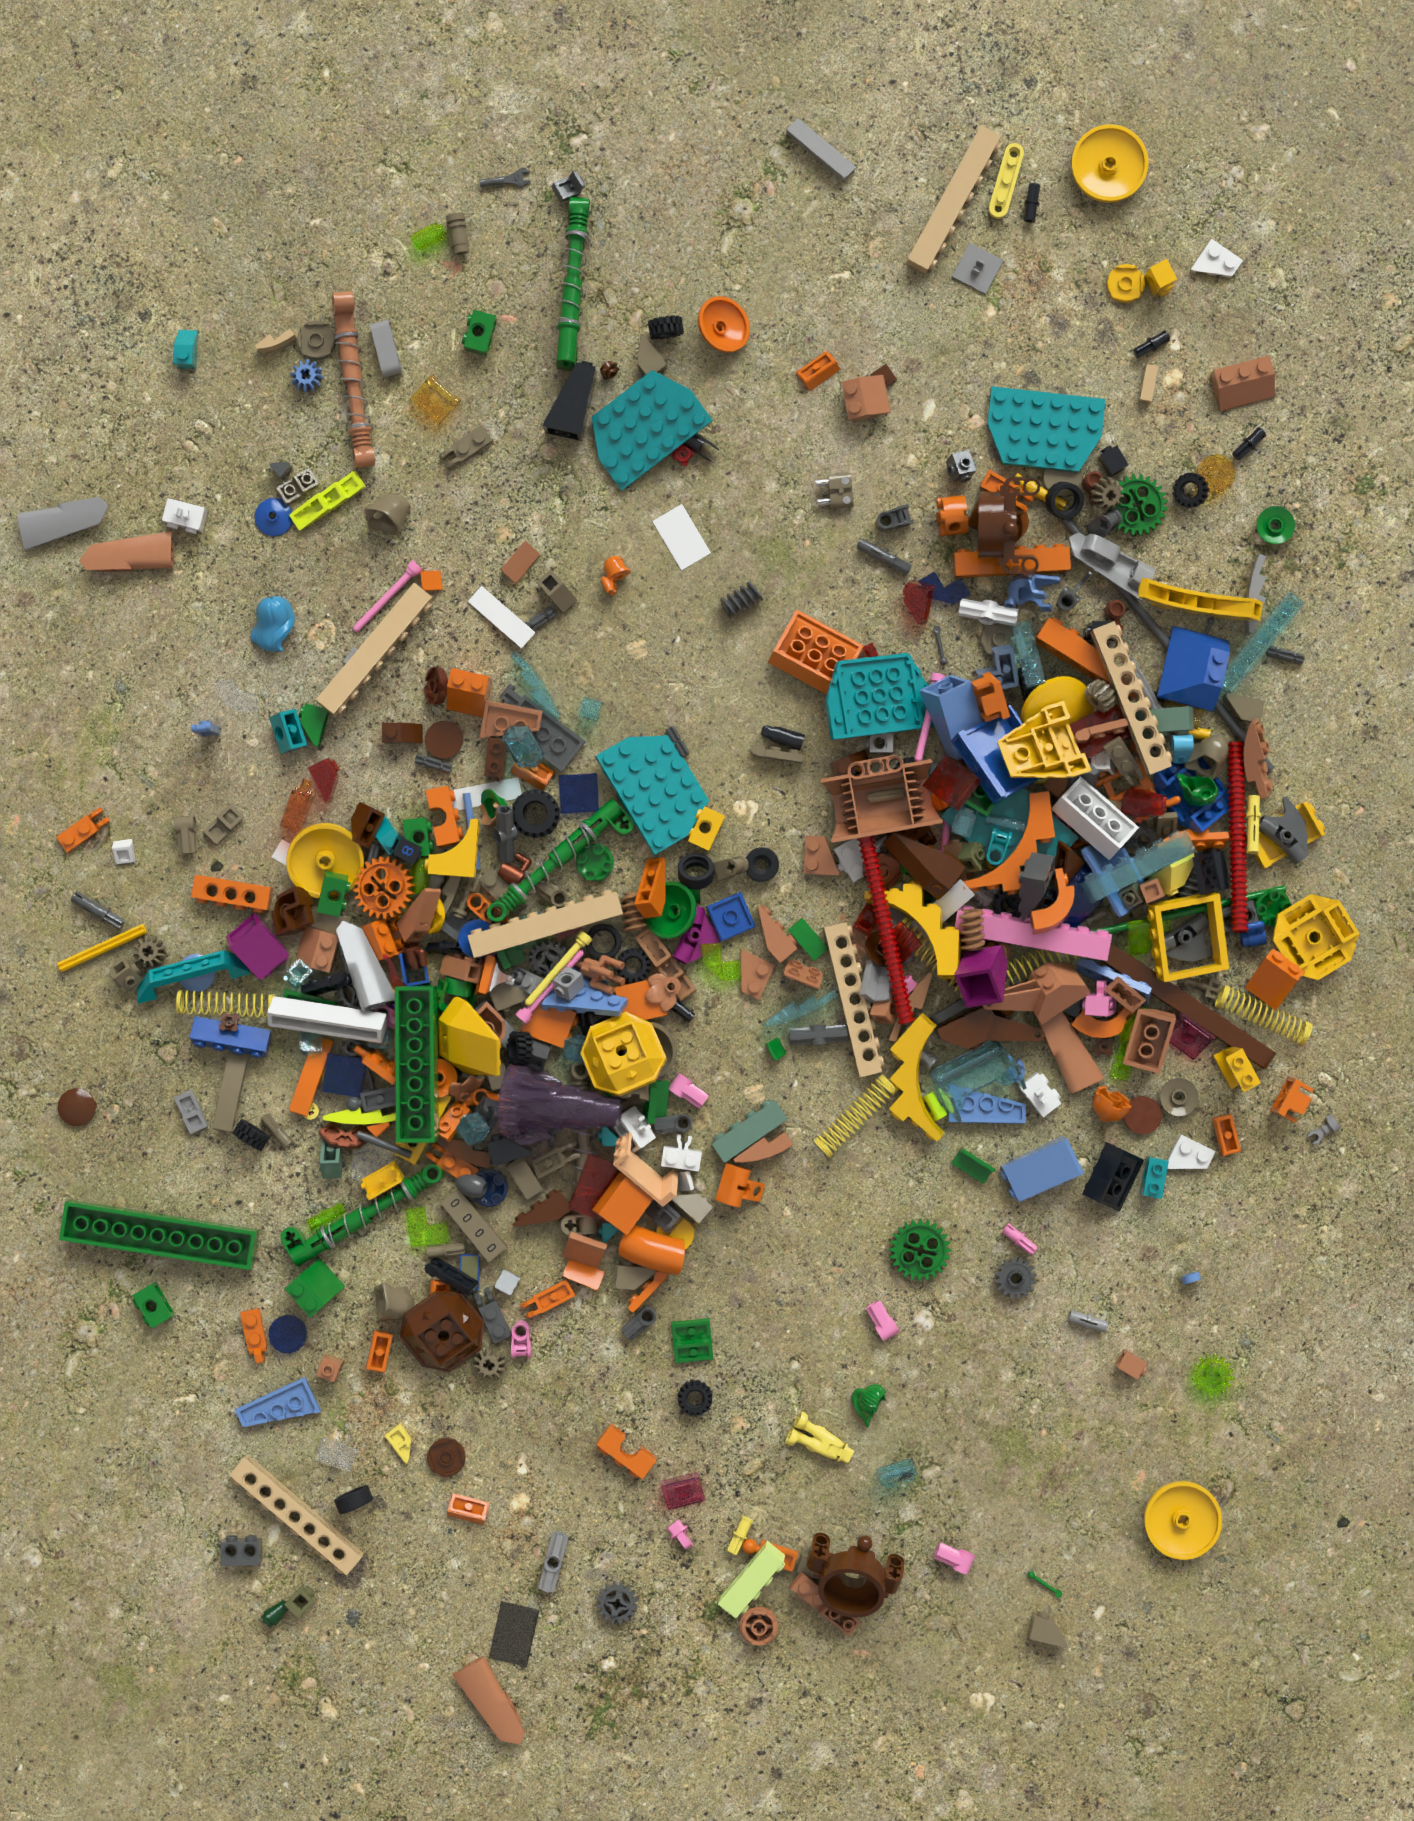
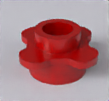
M684 444L672 453V459L679 461L682 466H687L690 457L694 456V451Z

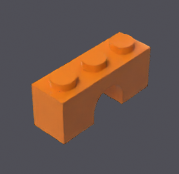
M448 785L425 790L431 812L441 810L446 813L444 824L433 827L437 847L440 849L458 845L461 842V838H464L462 827H458L457 820H460L458 808L454 809L453 801H456L454 790H450Z
M610 1423L596 1443L597 1449L604 1455H611L614 1458L613 1461L620 1467L623 1465L629 1469L628 1472L633 1477L643 1479L656 1462L657 1457L642 1446L634 1454L625 1453L621 1448V1443L626 1438V1434Z

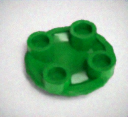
M593 843L590 844L589 848H584L577 854L576 866L583 878L597 882L604 880L610 875L613 870L614 859L607 847L602 844Z
M1270 889L1263 892L1255 902L1258 920L1263 921L1265 925L1274 927L1276 915L1292 905L1286 893L1280 889Z

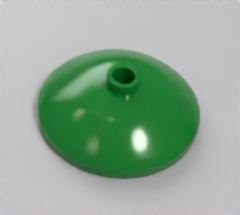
M674 881L665 882V904L662 915L660 917L645 918L648 927L655 935L665 939H674L682 936L689 930L696 916V900L692 891L682 883Z

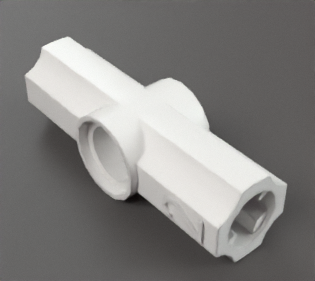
M962 598L959 616L978 619L980 623L985 625L999 623L1015 626L1019 609L999 606L997 602L992 600L978 602Z

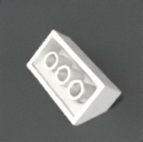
M1081 776L1051 808L1052 811L1108 860L1118 852L1139 828Z

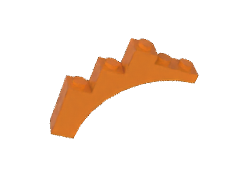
M1049 791L1029 794L1028 822L1021 841L1007 860L996 869L981 877L963 881L972 892L980 891L979 887L987 886V890L999 888L998 884H1002L1003 892L1007 891L1008 895L1019 893L1021 883H1019L1020 866L1023 865L1024 867L1026 859L1030 858L1032 852L1038 853L1036 840H1040V843L1051 842V838H1055Z

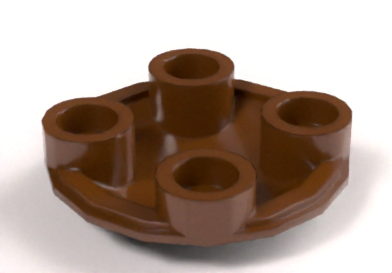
M80 1088L67 1090L58 1101L59 1116L65 1123L71 1126H81L88 1123L93 1118L97 1108V1103L92 1095Z

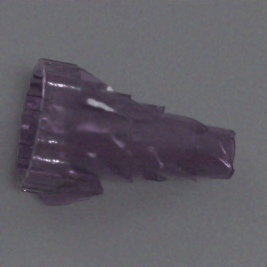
M510 1064L506 1068L500 1089L497 1116L498 1131L505 1138H513L518 1145H527L551 1140L552 1134L547 1129L563 1131V1128L586 1130L588 1128L614 1127L621 1123L622 1098L600 1096L595 1092L580 1090L581 1087L562 1085L563 1082L544 1070L540 1072L531 1069L529 1066Z

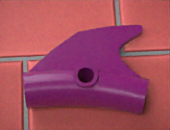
M696 906L694 922L689 930L681 936L673 955L675 960L685 965L715 950L720 943L714 926L707 919L704 907Z

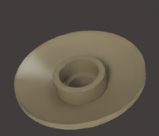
M1174 1078L1166 1082L1162 1087L1160 1102L1164 1110L1169 1114L1185 1116L1191 1113L1197 1106L1198 1091L1191 1081L1184 1078ZM1176 1093L1181 1094L1180 1100L1175 1099Z

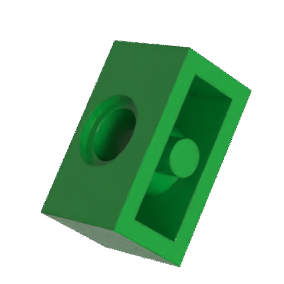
M473 310L472 315L469 314L467 320L468 332L464 333L462 338L465 351L488 357L497 323L496 315ZM476 329L484 330L481 336L477 337L474 335Z
M426 817L403 820L405 839L422 847L421 857H429V854L432 855L435 848L434 841L430 840L429 833H432L431 821H428ZM419 832L423 833V842L416 843L415 835Z
M325 871L317 906L318 913L340 917L341 911H345L347 900H344L345 893L349 894L351 882H348V875ZM337 891L340 895L334 898L329 893Z
M156 1281L132 1295L135 1307L143 1313V1321L147 1326L150 1325L151 1328L175 1315ZM149 1301H153L156 1304L155 1311L149 1309Z

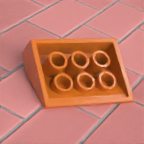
M796 609L773 650L768 663L827 694L836 662L857 659L864 645Z

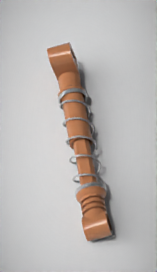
M333 292L331 299L336 325L334 338L338 341L335 344L339 346L340 360L338 362L341 363L343 376L340 379L343 380L344 384H347L348 394L343 395V397H349L351 412L345 415H351L352 424L347 427V430L353 438L355 468L375 466L374 451L370 442L371 437H369L372 431L371 419L364 414V408L369 402L362 398L361 393L366 387V383L362 380L361 371L364 367L360 364L359 353L361 348L357 345L356 340L359 334L354 326L353 314L355 307L353 292ZM360 382L364 383V387L362 389L360 386ZM363 400H365V401L367 402V404H366L364 407H363ZM365 417L369 419V423L365 421Z

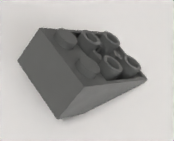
M1032 852L1030 858L1026 859L1024 872L1021 871L1019 875V883H1021L1019 890L1021 921H1025L1031 911L1044 897L1055 871V856Z

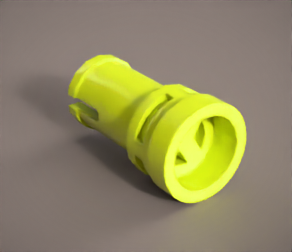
M934 1091L923 1097L931 1111L930 1114L934 1122L948 1115L943 1106L941 1107Z

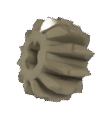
M1106 477V479L1099 478V484L1094 483L1096 488L1090 492L1094 494L1091 500L1095 502L1097 508L1108 511L1109 508L1115 509V503L1121 504L1119 498L1124 497L1120 493L1123 487L1119 485L1118 480Z
M1097 679L1084 690V696L1088 699L1087 702L1096 708L1097 711L1105 713L1112 709L1117 702L1118 696L1114 692L1115 690L1110 687V684H1106L1104 680Z
M145 935L144 940L138 939L140 946L134 945L138 952L133 953V956H140L136 962L141 963L143 961V967H147L148 964L151 967H155V962L158 964L162 963L159 957H166L165 954L161 953L162 950H166V947H160L163 940L156 942L157 936H152L150 940L149 935ZM152 947L151 950H154L153 954L146 953L147 948Z
M486 1347L485 1353L480 1350L478 1352L480 1357H474V1360L478 1363L474 1364L473 1368H480L476 1374L484 1373L483 1380L489 1375V1379L492 1381L494 1374L499 1378L501 1376L499 1371H505V1367L502 1364H505L506 1360H499L503 1353L501 1352L496 1355L497 1348H494L492 1353H490L489 1347ZM488 1360L494 1363L492 1368H489V1365H485Z

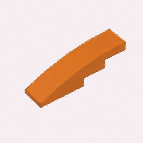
M315 1035L289 1108L290 1112L305 1117L308 1116L334 1041Z

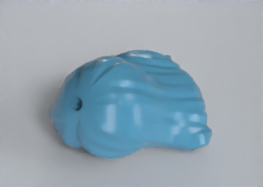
M280 596L267 597L262 599L257 605V622L251 631L250 637L252 642L265 651L282 652V642L294 626V612L291 604L285 598Z

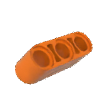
M471 894L467 898V906L482 920L491 925L495 924L490 922L486 915L487 909L492 903L481 894ZM476 897L481 899L479 907L473 906V900ZM498 908L492 909L495 912V918H499L502 915ZM506 917L500 924L508 923L509 918Z

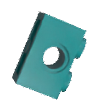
M296 709L279 712L269 717L280 754L296 751L307 746Z
M1146 1156L1139 1194L1162 1199L1168 1160Z

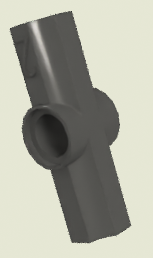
M501 805L495 810L496 828L493 829L492 833L497 844V859L500 862L509 863L515 858L514 840L518 838V833L514 826L513 808Z
M823 1024L810 1025L803 1028H789L790 1045L828 1044V1042L848 1041L847 1024L831 1026Z

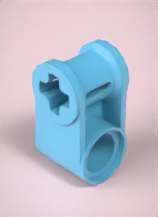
M1192 734L1172 735L1170 746L1173 752V763L1180 764L1190 760L1194 748Z

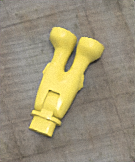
M803 1411L795 1419L794 1427H791L785 1440V1444L789 1446L800 1443L805 1445L811 1452H816L837 1462L841 1460L846 1464L849 1463L854 1453V1450L849 1448L847 1443H843L835 1435L828 1432L825 1427L812 1424L808 1420V1415ZM798 1429H802L811 1433L813 1437H809L803 1434Z

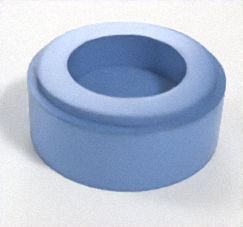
M1198 1271L1181 1277L1183 1285L1201 1279Z

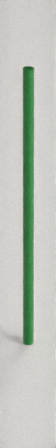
M1282 885L1248 893L1246 897L1248 901L1256 900L1266 890L1280 889L1286 892V887ZM1230 898L1221 900L1222 907L1233 904ZM1207 904L1161 914L1162 922L1207 911ZM1146 917L1100 928V930H1106L1109 932L1108 934L1150 925V921Z

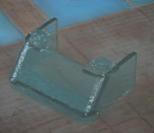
M997 1041L987 1042L982 1047L971 1050L935 1068L930 1074L946 1108L958 1123L962 1121L958 1111L965 1105L964 1097L995 1081L999 1085L1009 1086L1016 1081L1023 1090L1027 1089L1018 1063Z

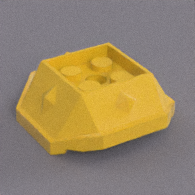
M1309 894L1276 915L1272 942L1284 957L1305 971L1302 975L1303 977L1319 980L1352 960L1360 933L1339 900ZM1311 932H1315L1317 935V940L1314 943L1309 939Z
M628 1012L621 1013L619 1017L614 1016L590 1026L580 1053L595 1090L604 1091L618 1097L656 1082L662 1067L667 1061L652 1023ZM620 1050L627 1051V1053L624 1056L618 1055V1052Z

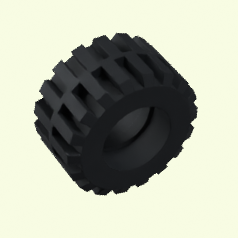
M531 789L530 791L523 792L513 802V821L520 833L528 837L539 838L551 834L556 829L560 820V809L556 800L549 793L539 789ZM534 802L541 803L547 810L545 821L539 825L528 823L524 816L526 807Z

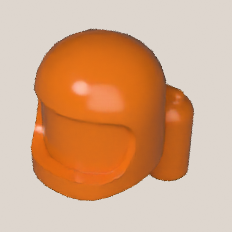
M611 556L604 562V570L607 577L602 576L601 583L606 593L610 594V596L617 594L616 581L631 573L630 569L625 567L620 556Z

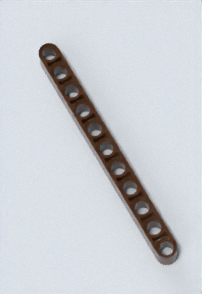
M1110 944L1108 961L1101 960L1120 974L1130 976L1132 980L1147 983L1152 988L1151 994L1228 1046L1243 1048L1249 1060L1261 1068L1267 1069L1276 1055L1273 1050L1171 982L1158 980L1156 972L1114 944Z

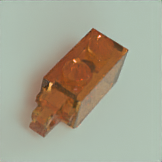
M303 778L300 787L296 786L295 790H292L280 827L298 833L303 830L313 801V797H311L313 792L309 791L312 781Z

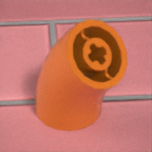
M634 1225L629 1234H624L621 1238L619 1256L647 1269L666 1274L679 1275L682 1270L685 1255L684 1239L659 1234L639 1225Z

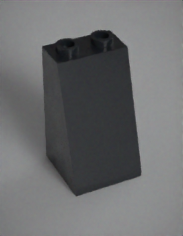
M582 361L575 364L543 423L546 434L583 441L597 377L596 366H593V363Z

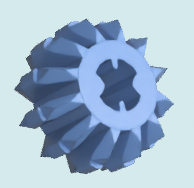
M306 359L305 364L300 360L298 361L300 367L295 365L292 367L296 372L290 373V376L294 378L291 382L293 385L297 384V390L303 388L304 392L307 393L310 387L314 392V385L321 386V383L317 380L323 379V375L320 374L322 369L317 367L316 362L310 365L309 359ZM308 372H309L310 378L307 379V377H306V380H305V378L303 377V375H304L305 373L308 375Z

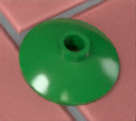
M1271 506L1260 513L1256 528L1259 536L1265 542L1281 544L1293 535L1295 521L1292 514L1286 508ZM1272 523L1277 524L1276 530L1271 528Z

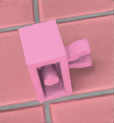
M1108 980L1097 981V992L1088 994L1083 999L1082 1008L1085 1010V1015L1108 1017L1116 1013L1117 1000L1105 991Z

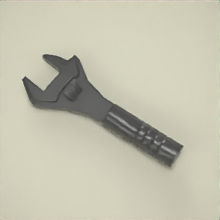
M520 168L508 176L479 180L480 187L508 183L523 188L524 185L530 183V180H523V173H530V171Z

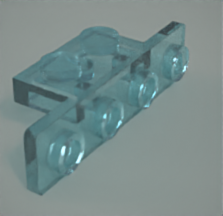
M1028 620L1016 623L1015 626H1012L1014 636L1011 637L1013 648H1017L1018 652H1014L1017 664L1021 663L1026 687L1042 685L1045 683V678L1031 622Z

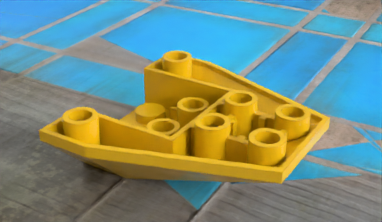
M458 996L454 997L438 1019L439 1055L465 1074L499 1076L501 1067L500 1039L467 1001Z

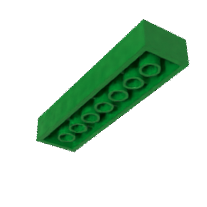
M437 986L395 987L396 1143H435L439 1141Z

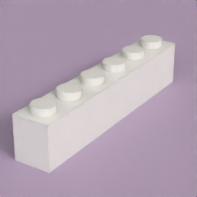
M275 996L267 1012L268 1026L376 1043H382L387 1029L386 1013L362 1011L361 1009Z

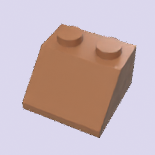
M884 375L858 377L841 382L849 420L858 422L891 413Z
M309 926L305 927L306 930L303 931L295 963L332 973L339 950L337 934Z

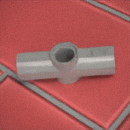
M560 1531L552 1532L538 1589L554 1593L569 1535ZM550 1558H556L559 1563L555 1566H552L549 1564L548 1560Z

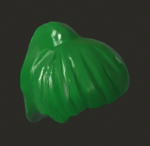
M1180 773L1176 775L1182 787L1183 797L1189 805L1200 807L1211 805L1219 795L1218 787L1210 777H1188Z
M878 1384L855 1389L851 1395L854 1409L862 1418L866 1427L870 1426V1420L874 1413L877 1412L880 1402L885 1400L886 1390Z

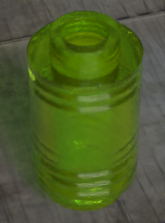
M436 221L414 232L410 237L416 250L420 249L422 251L445 240L444 235L447 232L443 224H438Z
M425 859L415 861L411 867L410 876L414 878L410 881V884H415V886L410 889L418 894L429 886L430 874H428V870H425Z

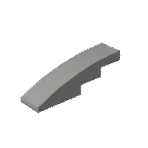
M1258 554L1255 556L1249 574L1245 598L1257 599L1263 602L1264 605L1266 597L1261 596L1260 592L1266 577L1260 575V571L1266 556ZM1244 621L1246 635L1253 633L1257 621Z

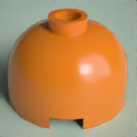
M1106 1086L1098 1087L1092 1100V1107L1098 1115V1119L1103 1122H1118L1125 1118L1132 1108L1129 1105L1130 1100L1118 1091L1115 1093L1107 1091L1108 1087Z

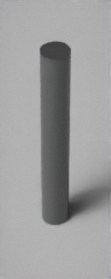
M358 1131L356 1135L358 1139L410 1159L412 1155L410 1150L362 1131Z

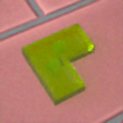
M425 1206L405 1209L411 1247L450 1241L447 1222L428 1225Z

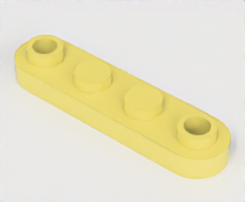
M1017 143L1009 144L1003 155L988 208L989 214L995 219L1003 218L1007 214L1024 156L1022 146ZM1015 152L1017 157H1011L1010 153ZM995 207H1000L1001 212H996Z

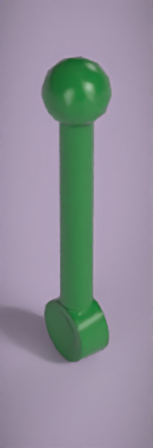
M1034 1572L1028 1573V1578L1036 1580L1051 1590L1057 1598L1062 1596L1060 1589H1054L1035 1576Z

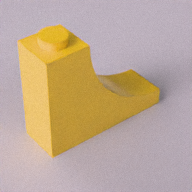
M470 819L466 835L453 849L441 854H429V859H425V870H428V874L476 878L479 819Z

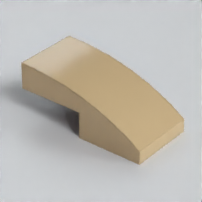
M288 329L275 340L269 334L256 344L255 347L260 353L271 352L289 345L297 338L291 329Z

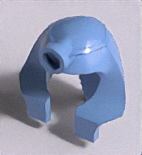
M1020 574L1010 581L1008 586L1009 596L1005 600L1004 606L1015 608L1016 605L1021 606L1025 602L1030 601L1036 603L1042 613L1052 612V605L1044 604L1043 599L1047 597L1045 592L1041 591V587L1043 585L1060 583V578L1048 575Z

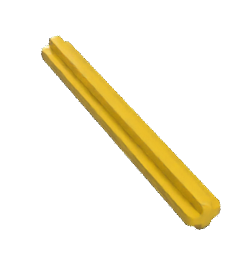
M143 924L58 962L57 966L61 972L71 969L147 933L146 927Z

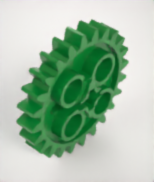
M1132 474L1131 480L1124 476V483L1118 480L1119 485L1123 487L1120 493L1126 496L1129 502L1128 504L1121 503L1119 505L1115 503V509L1122 516V522L1117 526L1116 530L1118 531L1123 528L1124 535L1127 531H1130L1131 537L1135 532L1140 537L1142 531L1148 535L1150 533L1149 528L1155 531V524L1160 526L1162 524L1160 519L1166 517L1162 513L1168 510L1167 507L1163 506L1168 500L1162 499L1166 492L1160 493L1159 490L1162 488V485L1156 487L1157 480H1154L1152 483L1149 482L1150 476L1143 480L1142 474L1139 475L1138 479H1136L1135 474ZM1140 488L1144 489L1146 497H1140L1137 490ZM1134 503H1136V504L1140 503V507H1139V508L1133 507V504H1134ZM1146 506H1150L1153 509V515L1145 513L1144 509ZM1128 513L1134 514L1135 522L1128 521Z
M919 1218L918 1223L911 1219V1225L904 1222V1229L898 1226L897 1228L900 1233H893L896 1240H890L894 1247L889 1248V1251L894 1252V1254L889 1256L890 1259H896L892 1263L893 1266L899 1265L897 1271L901 1272L904 1270V1277L910 1274L911 1280L917 1276L919 1281H921L922 1276H925L928 1281L929 1274L936 1277V1270L942 1273L940 1267L941 1265L947 1267L944 1260L950 1259L946 1253L951 1252L950 1248H946L951 1242L944 1241L948 1236L947 1233L940 1234L943 1228L940 1227L936 1230V1222L930 1226L929 1219L924 1224L921 1218ZM911 1233L918 1234V1240L914 1243L908 1240ZM930 1238L937 1240V1244L933 1248L927 1247V1241ZM909 1244L917 1248L922 1245L924 1250L936 1252V1255L934 1256L926 1252L918 1254L915 1249L906 1248L903 1245ZM907 1251L913 1253V1258L910 1261L903 1259V1255ZM924 1257L932 1259L929 1266L922 1265L921 1262Z

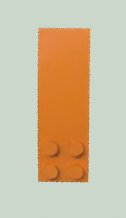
M1048 618L1032 642L1094 681L1097 679L1104 680L1109 685L1110 681L1097 649L1078 636L1079 632L1076 630L1065 628L1062 626L1063 623L1057 618ZM1121 676V682L1124 685H1129L1126 679ZM1129 693L1128 700L1131 702L1137 696L1134 693Z

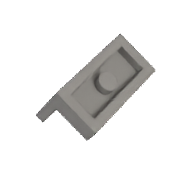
M867 960L860 995L870 1003L889 1001L892 989L890 988L891 983H889L890 977L887 976L889 971H886L888 967H881L871 960Z

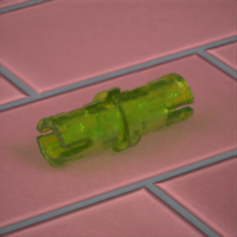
M339 1202L327 1210L325 1208L322 1209L321 1213L306 1219L307 1223H309L308 1226L311 1230H314L326 1222L329 1224L330 1221L332 1222V1219L346 1212V1209H343L345 1208L342 1202Z

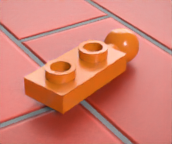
M474 1092L470 1094L469 1099L462 1103L455 1100L439 1121V1137L447 1142L451 1141L472 1113L468 1107L475 1105L472 1100Z
M746 1539L742 1544V1549L746 1554L757 1553L766 1541L762 1540L759 1546L755 1540ZM771 1543L785 1554V1565L782 1569L793 1572L798 1551Z

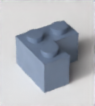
M1011 645L992 647L993 666L975 670L976 680L983 678L982 674L990 672L1001 682L1002 689L1019 686L1014 650Z

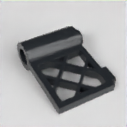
M1217 848L1209 849L1208 854L1204 855L1202 851L1195 852V857L1192 858L1200 895L1229 889L1231 883L1224 850L1220 851Z

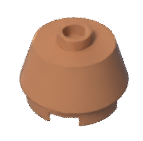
M754 1607L746 1611L742 1616L740 1632L743 1638L750 1644L757 1646L765 1645L775 1638L778 1632V1621L774 1613L769 1609Z

